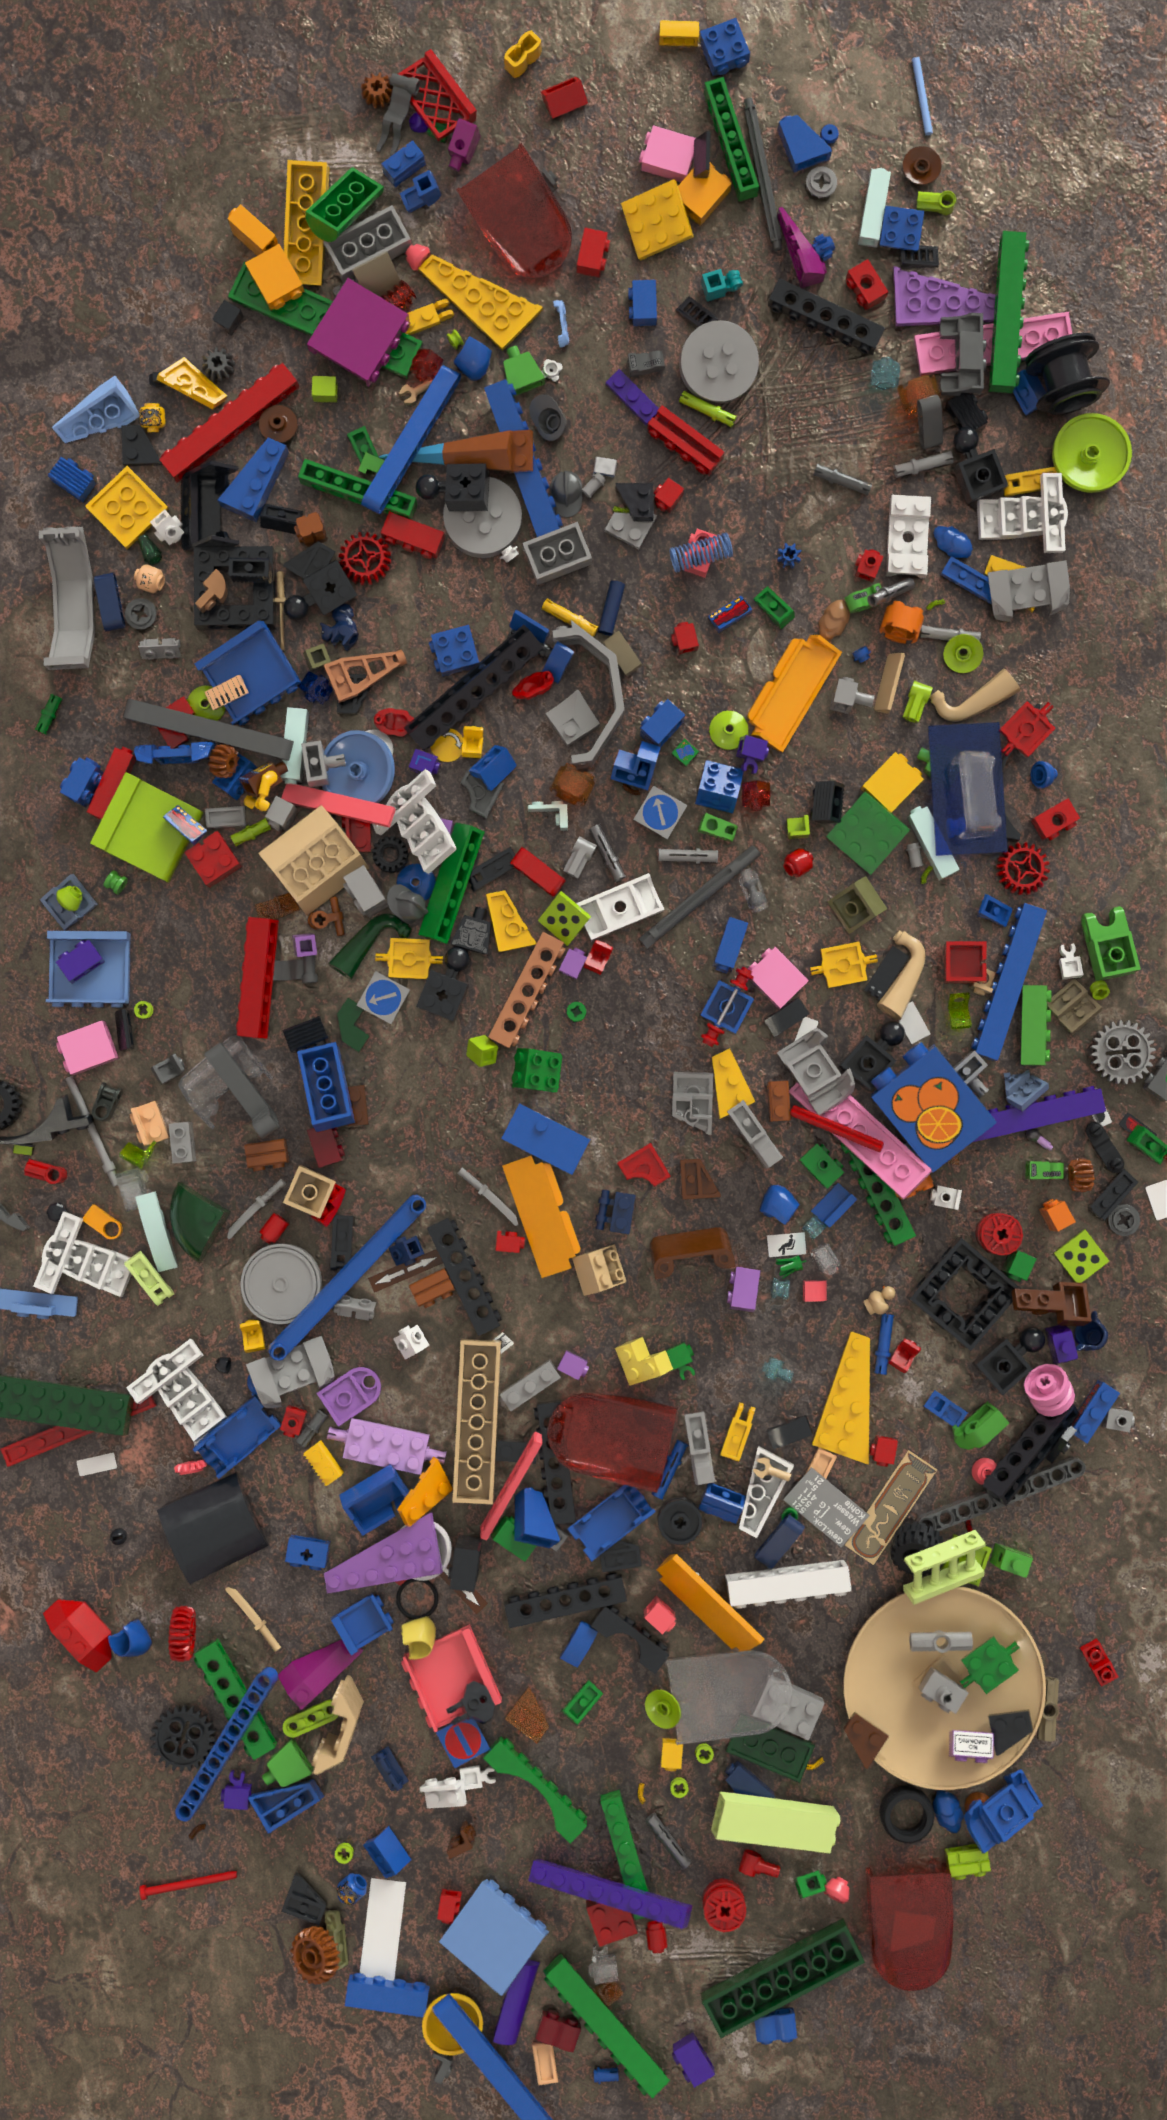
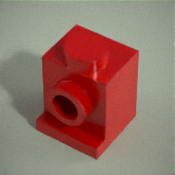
M497 1231L496 1251L520 1253V1249H524L525 1237L517 1236V1232L506 1231L505 1235H502V1231Z
M288 1405L280 1430L284 1431L283 1435L295 1438V1435L299 1436L308 1411ZM289 1420H294L296 1425L294 1427L290 1426Z
M442 1889L437 1920H441L445 1924L453 1923L454 1915L459 1914L460 1903L458 1902L461 1900L462 1892Z

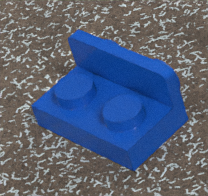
M239 753L237 755L239 760L236 773H233L232 777L227 778L215 777L212 781L214 785L235 800H238L245 791L238 778L258 768Z

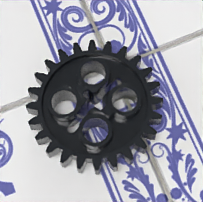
M186 1704L183 1705L182 1710L176 1705L174 1712L168 1708L166 1711L167 1715L162 1713L160 1715L161 1720L157 1719L155 1721L158 1727L151 1729L155 1733V1735L150 1737V1740L155 1741L151 1748H157L153 1755L161 1756L158 1761L159 1763L164 1760L166 1761L165 1768L171 1764L172 1771L180 1767V1772H183L185 1767H187L190 1772L193 1765L198 1769L200 1762L204 1763L205 1756L209 1755L210 1750L214 1746L211 1742L217 1739L216 1736L211 1735L216 1731V1728H210L213 1721H206L208 1714L200 1715L202 1709L194 1712V1705L190 1710H187ZM186 1721H189L190 1724L185 1735L186 1741L182 1745L181 1754L177 1755L182 1741L181 1735L185 1731ZM172 1722H179L181 1729H174ZM197 1727L201 1732L200 1735H194L191 1728ZM172 1741L175 1744V1749L168 1748L166 1742ZM186 1747L193 1748L195 1754L189 1755L185 1750Z

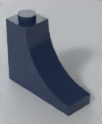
M738 1760L734 1764L730 1763L725 1769V1781L732 1787L735 1794L775 1798L774 1791Z

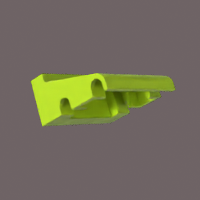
M126 772L90 844L169 883L189 841L165 821L163 816L177 805L198 823L204 813Z

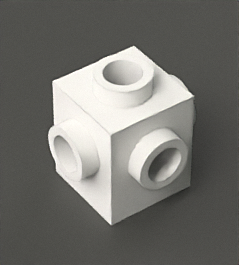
M163 510L150 521L157 530L154 534L161 542L165 540L171 545L179 541L182 534H184V531L180 528L183 524L176 516L171 517L166 510Z
M409 1325L398 1331L400 1335L393 1339L405 1360L429 1346L418 1325L412 1328Z

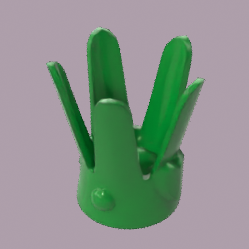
M799 1255L793 1258L776 1259V1265H784L780 1268L779 1276H783L782 1279L795 1271L803 1270L802 1263L806 1262V1260L801 1261Z

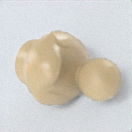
M883 1286L882 1292L873 1291L870 1293L869 1298L864 1300L870 1315L886 1313L889 1306L884 1299L891 1300L895 1297L896 1292L893 1287Z

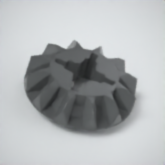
M137 598L127 605L125 618L133 628L144 630L151 627L154 621H156L157 611L149 600ZM144 609V613L148 617H141L139 619L135 612H141Z
M1121 1204L1109 1215L1107 1221L1110 1229L1115 1234L1128 1236L1138 1229L1140 1216L1134 1207ZM1120 1215L1123 1217L1130 1216L1126 1220L1127 1226L1123 1223L1117 1224L1121 1220Z

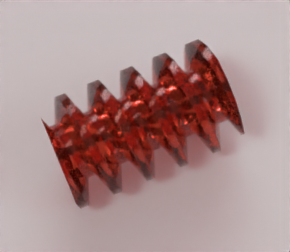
M400 280V287L394 285L393 291L389 289L387 296L383 294L381 298L398 308L401 306L407 309L405 302L407 301L412 305L411 297L413 296L416 299L417 297L405 281Z

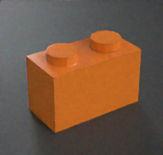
M1050 1199L1042 1204L1043 1207L1039 1209L1050 1231L1058 1232L1076 1222L1065 1201Z

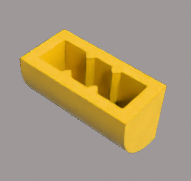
M660 20L659 45L698 47L699 22Z

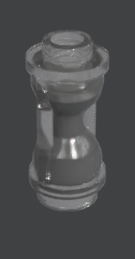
M751 868L741 871V875L737 878L749 909L752 910L753 914L766 910L768 908V901L756 870L752 871Z

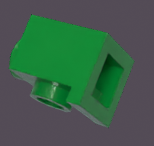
M819 1870L794 1878L800 1899L826 1891L824 1887L827 1884L823 1873L820 1874ZM809 1880L813 1881V1888L807 1886Z

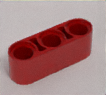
M523 847L519 849L510 861L512 866L553 897H555L566 882L564 878Z

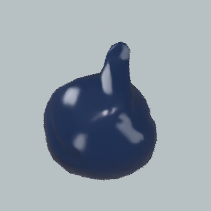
M1092 1311V1321L1090 1323L1076 1326L1074 1338L1078 1343L1076 1346L1077 1351L1099 1350L1107 1343L1108 1331L1100 1319H1098L1096 1311Z

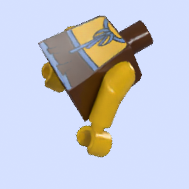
M283 761L276 765L266 763L238 778L247 793L244 798L245 806L253 809L255 806L261 811H266L269 808L270 803L264 800L265 797L268 796L270 789L283 782L281 775L288 772V768Z

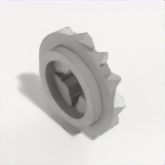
M816 167L807 176V189L811 192V195H815L819 199L821 197H828L836 189L837 177L827 167ZM821 176H823L824 183H826L822 189H820L819 183H816L820 181Z

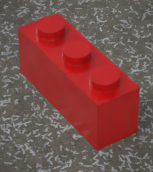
M390 511L381 530V536L387 544L395 545L396 543L401 545L404 550L408 552L417 551L422 557L427 559L432 557L437 559L445 539L443 531Z

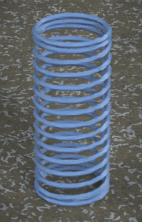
M722 533L721 536L718 534L717 538L716 536H713V538L709 537L708 539L705 538L704 541L700 539V543L696 540L695 543H687V546L683 544V546L679 545L678 548L676 546L670 548V557L675 572H680L676 550L682 570H685L680 548L683 552L686 568L689 569L684 546L691 568L693 569V563L689 553V546L692 551L695 567H697V561L693 545L696 549L699 565H702L697 543L700 547L703 563L706 565L701 541L704 545L709 564L710 557L706 541L709 546L712 562L715 560L710 540L713 544L716 560L719 561L714 538L717 542L721 560H723V554L719 538L725 558L727 559V555L729 558L733 557L728 533Z

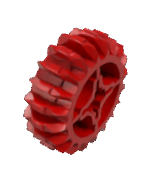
M359 532V538L356 539L354 535H351V542L349 540L344 541L347 547H340L341 551L344 552L338 554V557L342 559L339 561L340 566L343 567L344 573H347L348 580L353 577V583L355 584L360 580L362 586H364L365 581L372 585V579H375L378 583V576L380 575L385 578L383 570L389 571L390 568L387 565L392 563L391 559L388 558L391 556V552L386 551L389 548L388 544H383V538L377 540V534H373L370 538L369 532L365 533V537ZM365 545L373 546L379 552L368 551ZM359 547V552L350 558L351 553ZM363 551L365 552V555L368 559V561H366L367 566L365 565V562H363L362 557L364 556ZM380 560L378 566L371 571V565ZM351 565L363 567L365 573L354 570Z
M1017 842L1015 843V848L1010 845L1008 846V851H1002L1004 857H998L997 859L1002 864L996 865V868L1001 869V871L997 872L996 876L1003 877L999 880L1000 884L1004 881L1007 883L1004 886L1005 890L1012 887L1010 893L1013 894L1018 889V895L1021 896L1023 891L1026 895H1029L1031 890L1034 893L1038 891L1037 886L1040 888L1044 886L1042 881L1048 880V877L1044 874H1048L1050 870L1044 868L1049 865V862H1043V859L1047 856L1046 854L1039 855L1042 851L1041 848L1034 851L1035 844L1028 848L1027 842H1024L1021 848L1020 843ZM1015 854H1026L1020 862L1010 860ZM1032 858L1037 865V871L1031 866ZM1024 864L1026 867L1024 869H1027V871L1021 874L1019 867ZM1008 866L1015 873L1014 880L1009 875ZM1024 876L1035 877V880L1030 884H1020Z
M187 1606L175 1607L171 1614L169 1627V1655L173 1661H190L193 1657L196 1641L195 1610Z

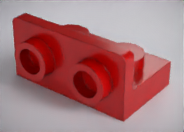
M342 817V828H345L346 836L358 852H372L371 823Z

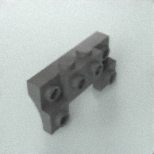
M983 313L941 317L940 339H955V373H941L940 395L960 396L961 393H981L984 389V371L986 369V358H983V352L986 349V340H983Z

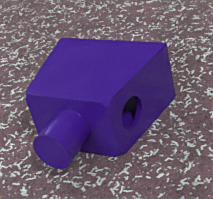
M1056 1325L1044 1328L1053 1364L1058 1365L1078 1359L1073 1334L1067 1326Z

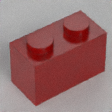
M584 228L577 261V273L600 277L601 271H605L607 259H604V254L609 252L610 240H607L608 232Z

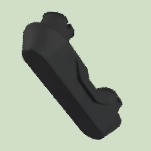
M1098 1122L1089 1123L1086 1127V1134L1097 1154L1110 1172H1121L1124 1168V1160L1113 1145L1105 1129Z

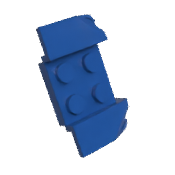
M215 742L191 743V748L190 745H179L175 749H170V746L139 745L135 746L134 753L137 761L148 764L153 763V758L160 765L200 763L201 759L209 757L211 750L217 744Z
M1022 1769L1003 1776L1007 1784L983 1804L980 1799L973 1800L969 1805V1810L964 1815L968 1831L982 1854L986 1853L995 1844L1006 1842L1033 1820L1034 1813L1043 1806Z

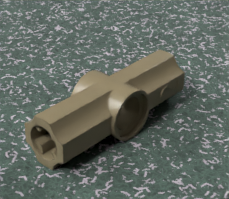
M1045 1676V1706L1052 1705V1710L1049 1713H1044L1043 1711L1042 1719L1037 1729V1739L1052 1742L1056 1738V1721L1059 1714V1708L1057 1707L1059 1679Z

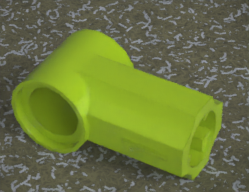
M944 191L942 193L918 192L916 210L939 212L944 216L949 215L954 210L956 196L952 191ZM949 201L951 205L946 206L942 202Z
M913 681L908 694L909 700L902 718L918 723L933 687Z

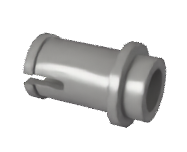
M598 472L593 474V478L581 489L588 498H591L600 486L605 485L606 479Z
M918 842L908 844L907 849H905L909 854L911 868L924 866L920 853L921 846H919Z

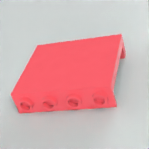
M470 1624L436 1639L432 1651L427 1657L409 1659V1652L403 1655V1660L401 1661L405 1672H409L411 1679H409L413 1691L417 1690L419 1706L421 1709H425L427 1713L425 1717L429 1728L433 1727L434 1732H437L438 1728L451 1723L454 1718L464 1715L462 1708L449 1714L446 1709L459 1703L464 1696L466 1685L473 1681L487 1687L495 1705L502 1702L500 1692ZM481 1698L480 1702L485 1703V1700Z

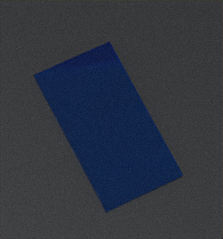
M999 722L928 726L936 856L1008 852Z

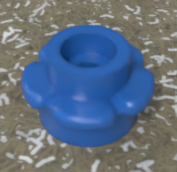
M867 646L859 648L852 653L855 658L853 660H858L859 663L864 662L870 658L871 650H868Z

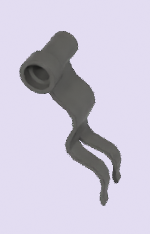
M396 73L392 74L390 85L394 87L391 102L383 118L382 134L376 151L380 152L385 144L391 123L393 122L394 137L390 156L396 153L400 143L401 127L409 111L411 96L418 94L420 79L414 77L410 79Z
M315 955L303 956V959L275 961L273 980L302 979V983H318V974L315 972Z

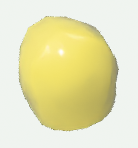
M421 1617L401 1625L403 1644L409 1646V1659L427 1657L435 1643L436 1627L434 1622L429 1617Z

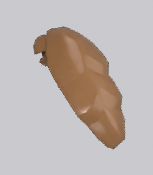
M840 599L831 603L825 609L823 616L818 622L820 636L827 641L841 635L849 622L850 611L845 600Z

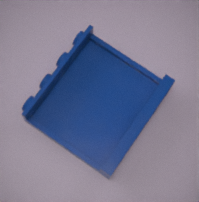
M257 621L194 663L199 671H203L213 688L241 675L249 694L224 705L233 719L232 725L239 724L242 726L250 721V716L261 714L266 710L265 706L270 703L272 705L282 700V695L293 693L298 689L297 685L302 683L264 621Z

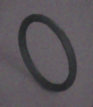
M408 1579L399 1587L396 1603L398 1609L405 1617L413 1620L429 1617L438 1605V1593L435 1586L429 1580ZM417 1581L427 1584L434 1594L432 1608L429 1612L420 1616L407 1613L400 1602L401 1592L404 1587L409 1583Z

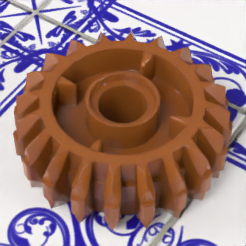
M311 1926L305 1928L295 1936V1940L292 1942L293 1948L290 1951L293 1953L291 1959L295 1962L293 1967L298 1969L297 1974H302V1980H307L308 1984L314 1983L317 1985L325 1983L334 1977L336 1971L340 1968L338 1965L341 1961L338 1957L340 1951L336 1948L338 1943H334V1936H329V1930L325 1931L323 1927Z

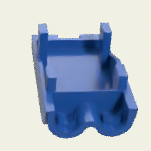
M256 1395L206 1434L192 1449L194 1452L198 1451L202 1455L204 1461L215 1470L218 1479L281 1427V1423L273 1414L269 1416L264 1411V1406Z
M631 1479L567 1530L575 1541L579 1538L585 1546L583 1552L592 1562L656 1511L649 1506Z

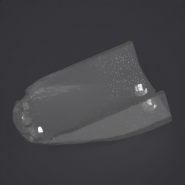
M757 1650L728 1651L668 1658L665 1661V1665L668 1666L671 1694L675 1697L681 1709V1718L676 1725V1745L762 1734L778 1726L790 1709L792 1685L789 1675L777 1659L765 1652Z

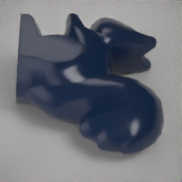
M344 603L332 611V617L336 622L333 627L320 623L322 628L321 636L324 642L331 640L333 646H336L341 641L344 649L349 651L358 640L359 633L357 632L355 622L352 620L354 617L353 609L350 605Z

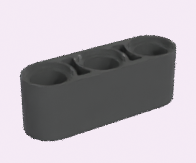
M936 394L917 400L919 441L922 449L925 450L942 445V407L939 396Z

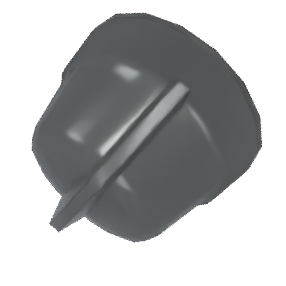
M548 395L536 396L531 401L529 407L531 419L544 439L554 441L564 434L567 426L566 416L552 397Z
M571 471L559 472L551 482V496H553L556 507L553 509L556 514L566 518L577 514L582 506L581 479Z
M401 884L394 885L389 889L387 905L390 911L405 923L412 924L428 913L425 900L421 895L412 892Z

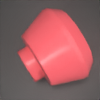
M416 244L414 246L410 245L405 255H407L406 260L411 269L419 271L418 268L430 257L431 253L428 247Z
M989 1458L977 1460L972 1466L974 1480L983 1485L986 1475H991L997 1464Z
M837 1876L836 1879L832 1878L824 1886L826 1890L824 1893L833 1900L844 1904L849 1900L850 1888L847 1886L848 1882Z

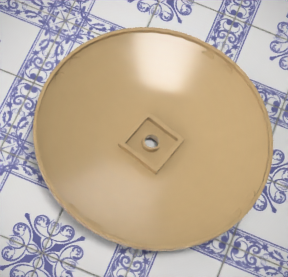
M959 1586L913 1605L906 1593H902L877 1609L859 1630L852 1643L845 1665L843 1693L849 1719L855 1711L889 1735V1738L874 1759L882 1768L897 1778L916 1786L936 1790H955L979 1785L996 1777L1009 1768L1024 1753L1035 1736L1042 1719L1046 1698V1679L1040 1652L1030 1632L1021 1620L1010 1609L991 1596L975 1589ZM938 1630L944 1632H971L973 1638L972 1651L992 1636L1005 1648L1016 1641L1020 1649L1011 1654V1657L1019 1671L988 1694L977 1683H971L965 1688L969 1694L957 1713L955 1714L952 1711L947 1713L938 1707L939 1703L935 1700L930 1702L922 1697V1692L918 1687L931 1667L961 1685L960 1681L969 1675L968 1669L961 1659L972 1651H947L945 1653L938 1651H911L909 1636L910 1633L935 1632ZM940 1637L937 1640L936 1645H944L946 1639L944 1637ZM1030 1710L1033 1732L998 1756H996L993 1745V1759L987 1760V1763H975V1759L967 1758V1762L955 1761V1757H949V1731L992 1733L989 1714Z

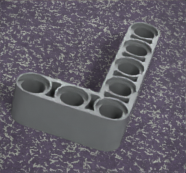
M219 1042L205 1052L204 1055L252 1118V1125L258 1135L264 1139L279 1128L278 1117L226 1047Z

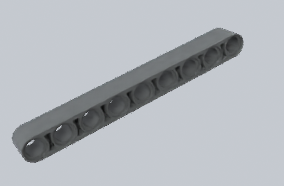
M129 698L127 699L123 718L287 761L290 760L294 741Z
M1072 1456L1035 1470L1024 1483L1023 1490L1020 1493H1016L1008 1504L1082 1476L1086 1470L1084 1462ZM1078 1462V1469L1072 1472L1070 1469L1071 1464ZM1055 1469L1060 1470V1476L1057 1479L1052 1478V1472ZM1040 1476L1042 1479L1041 1484L1034 1486V1478ZM983 1490L923 1513L916 1518V1522L921 1524L924 1520H930V1526L934 1527L933 1530L941 1531L1005 1505ZM985 1498V1506L979 1508L977 1506L978 1500ZM966 1505L968 1508L967 1512L964 1515H960L958 1512L959 1508ZM945 1512L948 1513L949 1519L945 1522H941V1514Z

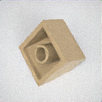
M299 1165L283 1203L320 1218L336 1181Z

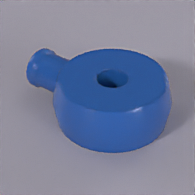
M833 124L825 125L820 133L821 139L827 144L834 143L839 136L837 127Z

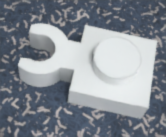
M1074 943L1070 945V952L1064 949V945H1061L1059 948V953L1064 957L1059 960L1062 980L1079 978L1084 975L1080 956L1074 957L1076 951Z
M480 1765L460 1768V1777L464 1781L465 1790L482 1788V1781L489 1784L495 1783L496 1777L490 1778L487 1775L489 1772H493L494 1769L488 1766L484 1771H481Z

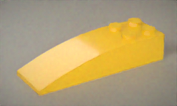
M287 160L284 253L303 285L322 286L325 258L324 240L317 237L308 226L305 211L329 189L330 167L327 162Z

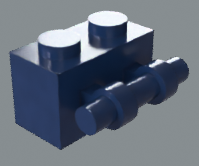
M602 1190L601 1197L598 1199V1203H600L599 1212L595 1218V1221H597L596 1229L604 1230L606 1222L610 1223L609 1231L630 1234L636 1195L615 1192V1198L609 1199L610 1191ZM608 1205H613L612 1217L606 1216Z

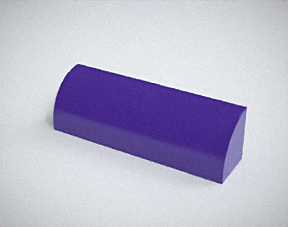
M529 1959L506 1992L494 2031L493 2042L502 2045H513L517 2042L540 1962Z

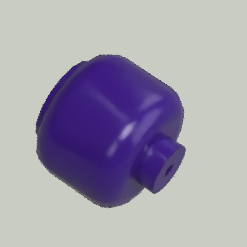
M415 112L409 119L410 128L414 132L424 133L428 130V126L419 114Z

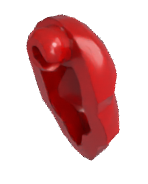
M550 671L533 673L520 680L519 684L513 689L512 695L516 699L528 700L537 695H543L552 687L554 677Z
M387 708L375 714L374 724L385 734L404 737L408 733L404 727L415 718L410 716L406 710Z

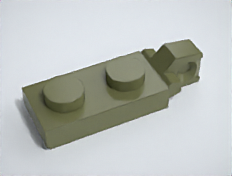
M329 1910L325 1913V1923L327 1925L326 1929L329 1930V1936H334V1943H338L336 1948L340 1951L338 1957L341 1959L338 1963L340 1968L336 1971L338 1972L348 1965L345 1925L341 1924L340 1911Z

